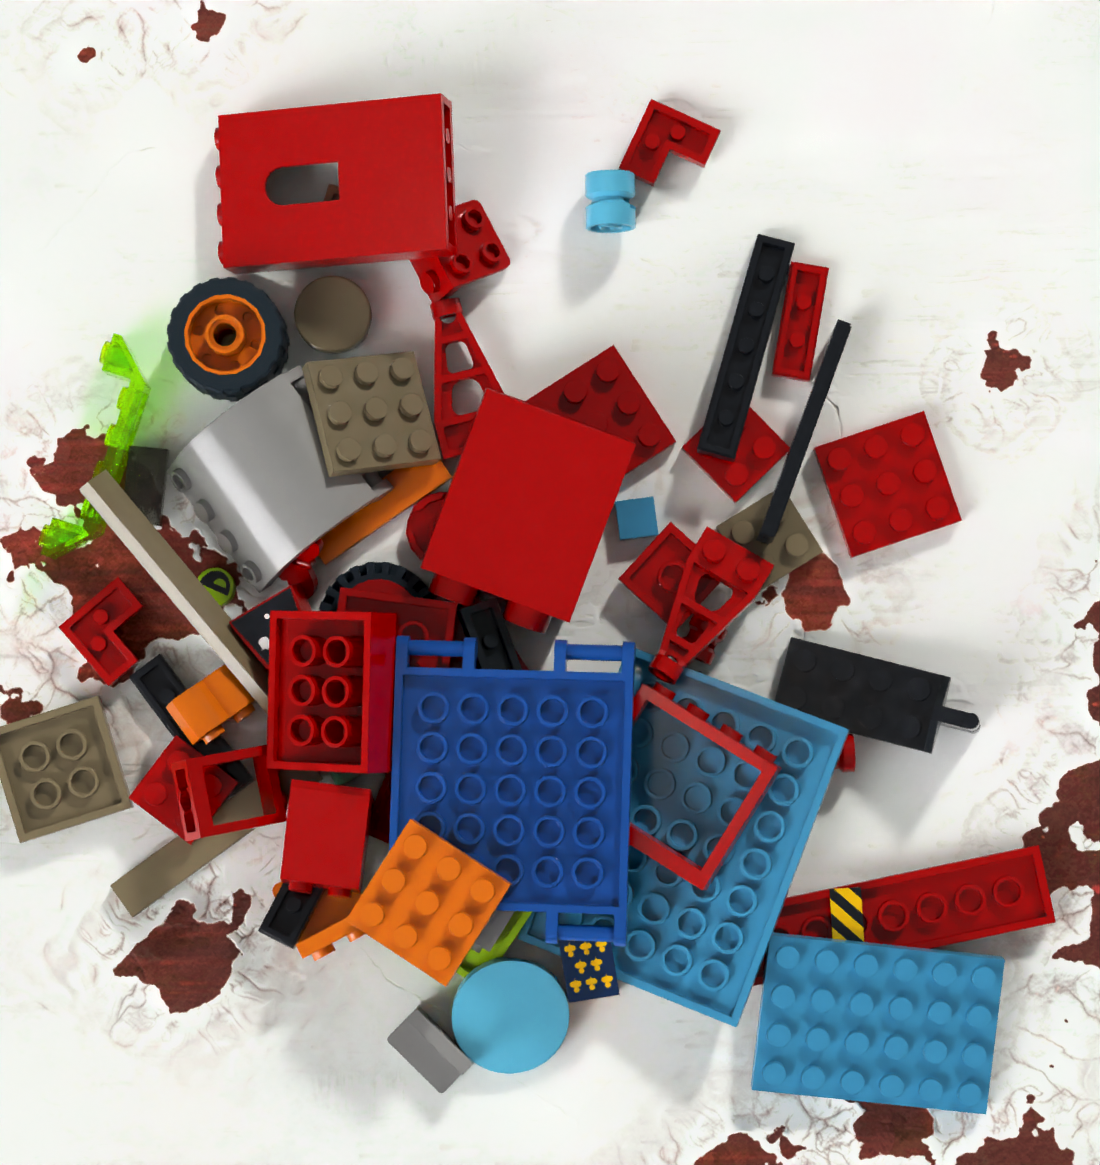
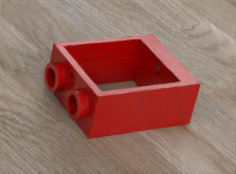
M267 745L171 763L185 841L287 821L288 803L280 787L278 777L280 769H266ZM253 758L264 816L213 825L202 767Z

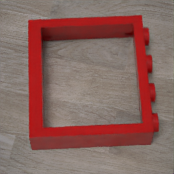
M658 682L653 687L642 684L634 697L633 727L648 702H651L761 771L703 868L630 822L631 846L700 890H707L782 768L774 763L777 756L757 744L754 750L741 743L743 735L724 723L719 729L707 722L710 714L692 703H689L687 708L673 701L676 693Z

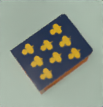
M559 940L569 1003L620 995L611 942Z

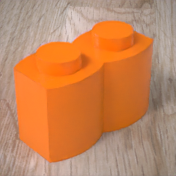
M224 664L174 698L166 706V709L192 745L201 740L208 745L225 732L222 725L231 719H234L238 724L254 713L256 709L253 704L256 701Z

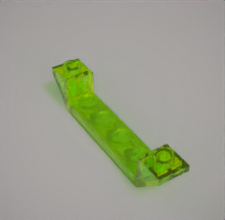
M114 333L111 342L106 341L104 343L99 362L103 364L102 371L108 376L130 382L128 388L123 387L119 394L117 409L121 411L117 423H111L107 430L104 445L109 447L104 461L99 460L97 462L92 478L106 469L120 485L151 392V387L128 342L121 335ZM85 499L80 513V519L84 520L83 526L57 518H52L50 525H44L38 545L43 547L41 555L55 560L102 536L107 523L89 501Z

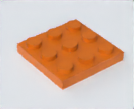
M410 819L345 921L446 987L512 886V883L416 820Z

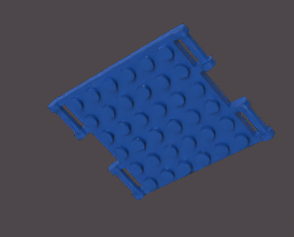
M398 635L395 659L389 851L408 821L414 819L512 883V886L496 910L546 912V944H558L559 940L614 942V946L626 947L635 642L623 641V645L568 644V640H555L554 671L476 669L478 654L477 637H465L464 641L411 640L410 636ZM410 656L463 657L462 668L409 667ZM568 660L622 661L621 673L567 671ZM559 914L614 915V926L560 924Z

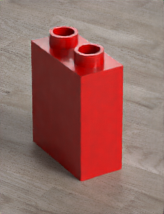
M486 387L421 561L420 568L434 573L428 591L465 606L473 605L478 590L508 600L503 613L505 620L546 634L552 616L570 623L636 444L628 439Z

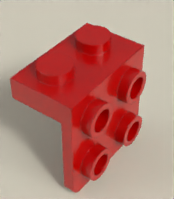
M470 200L456 206L457 256L410 260L420 279L423 291L428 294L432 303L448 299L462 286L501 272L510 265L509 256L481 203L477 200Z

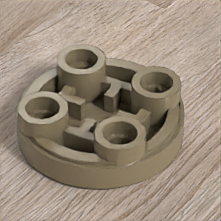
M325 276L312 281L301 291L294 308V320L299 334L312 349L328 354H339L355 348L366 339L371 326L372 310L365 292L355 282L341 276Z

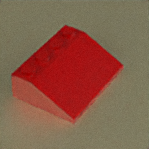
M270 610L266 769L364 774L392 772L396 613Z

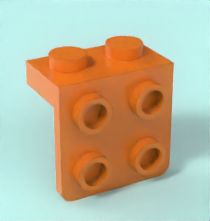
M282 881L274 885L272 890L274 897L279 892L283 884ZM328 889L324 891L298 944H296L302 958L312 955L314 961L336 950L332 944L333 942L347 936L349 942H352L365 935L364 932L345 921L362 893L352 892L351 898L347 899L328 896Z

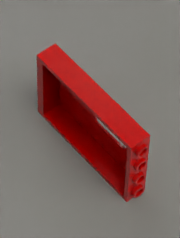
M443 94L218 115L219 127L214 132L215 145L219 150L220 165L216 167L215 171L216 182L221 189V203L217 205V219L219 225L222 226V241L218 244V256L224 269L234 274L457 256L452 102ZM338 162L339 200L278 205L269 199L266 192V183L269 176L275 170L283 167Z

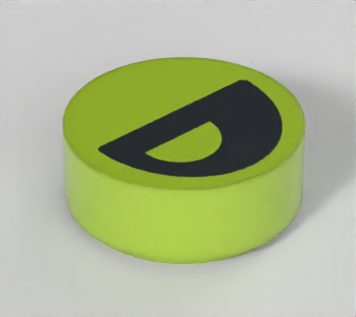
M209 568L203 571L197 578L221 607L227 605L233 599L236 585L233 577L227 571L221 568Z

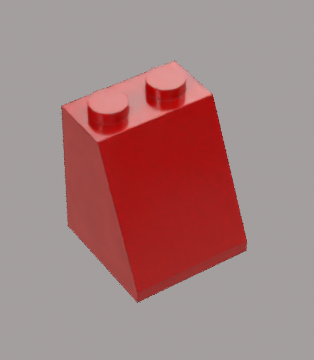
M297 779L291 780L280 875L281 881L289 884L288 890L312 893V888L317 887L328 889V896L347 899L351 898L352 892L361 893L374 807L371 789Z

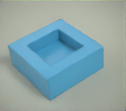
M653 496L615 501L620 541L659 535Z

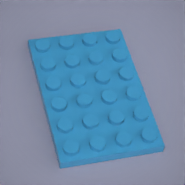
M773 932L766 950L751 1089L986 1114L1005 959L1002 956Z

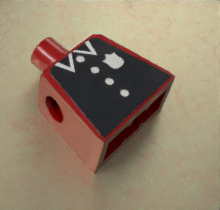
M301 583L288 586L229 622L234 631L268 671L270 610L312 611Z

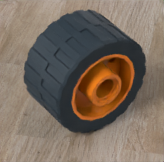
M234 277L212 278L207 282L193 286V289L187 294L185 293L179 299L180 301L177 306L173 308L170 315V323L167 325L168 351L172 355V361L176 368L199 392L204 395H210L213 399L239 401L260 386L282 374L284 364L287 363L289 356L288 346H290V339L286 330L287 325L268 294L262 289L260 290L255 287L253 283L246 280L241 281ZM236 334L232 344L228 346L221 345L225 336Z

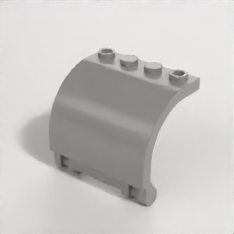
M300 365L285 374L282 373L222 413L183 448L167 470L173 486L179 492L184 493L193 505L196 516L209 526L216 535L221 549L232 556L240 567L243 578L248 583L254 585L259 593L271 586L298 556L325 534L367 505L379 501L394 489L388 479L383 480L377 471L334 477L328 476L303 370Z

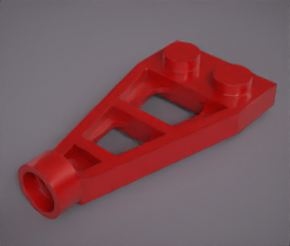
M459 297L448 298L430 304L432 317L435 321L434 423L444 460L461 456L477 413L475 411L459 415L453 411L452 389L454 385L459 381L473 379L480 384L483 392L488 387L504 393L462 315L463 310ZM455 317L452 323H444L442 321ZM463 342L468 348L473 361V367L468 370L451 373L447 368L446 348L449 344Z
M706 527L687 558L659 652L650 663L648 670L658 679L674 685L683 670L754 602L773 571L774 565L713 529ZM705 575L732 589L731 598L715 611H710L695 600L698 582ZM686 612H690L708 623L707 628L693 643L677 635V629Z

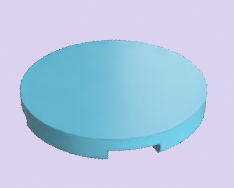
M507 956L499 957L477 966L458 986L452 1004V1028L461 1050L477 1065L497 1073H521L542 1065L560 1048L569 1026V1005L561 983L546 967L538 962L534 963L524 959L507 958Z

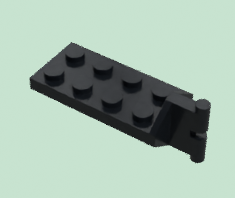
M793 637L790 639L775 697L776 702L850 729L849 733L929 754L933 752L940 725L971 734L979 732L981 728L976 714L945 707L951 677Z

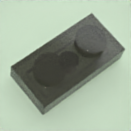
M129 445L124 491L153 526L162 527L170 451L162 448Z

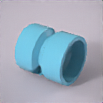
M598 170L587 173L585 175V196L591 200V204L585 207L586 229L598 233H620L634 230L636 228V207L629 204V200L635 196V174L625 170Z

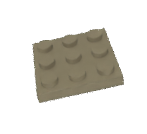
M414 351L306 362L302 367L329 477L434 465L441 460Z
M100 696L91 697L0 726V780L20 843L134 807L132 800L128 798L130 792Z

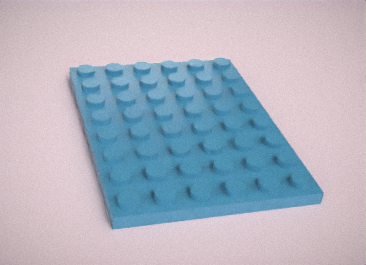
M636 648L634 697L642 684L653 687L658 682L676 693L673 701L687 708L689 703L701 708L710 714L707 722L719 729L724 723L743 735L741 743L754 750L757 744L777 756L774 763L782 768L707 890H700L629 844L627 946L617 947L614 946V942H611L618 980L737 1027L850 729L689 668L683 670L674 685L668 684L655 677L648 670L655 655ZM621 663V666H620V668H619L618 673H621L622 663ZM648 702L633 727L630 822L703 868L761 771L656 705ZM532 912L521 928L517 939L561 956L559 943L546 944V912ZM560 913L559 922L560 924L614 926V915Z

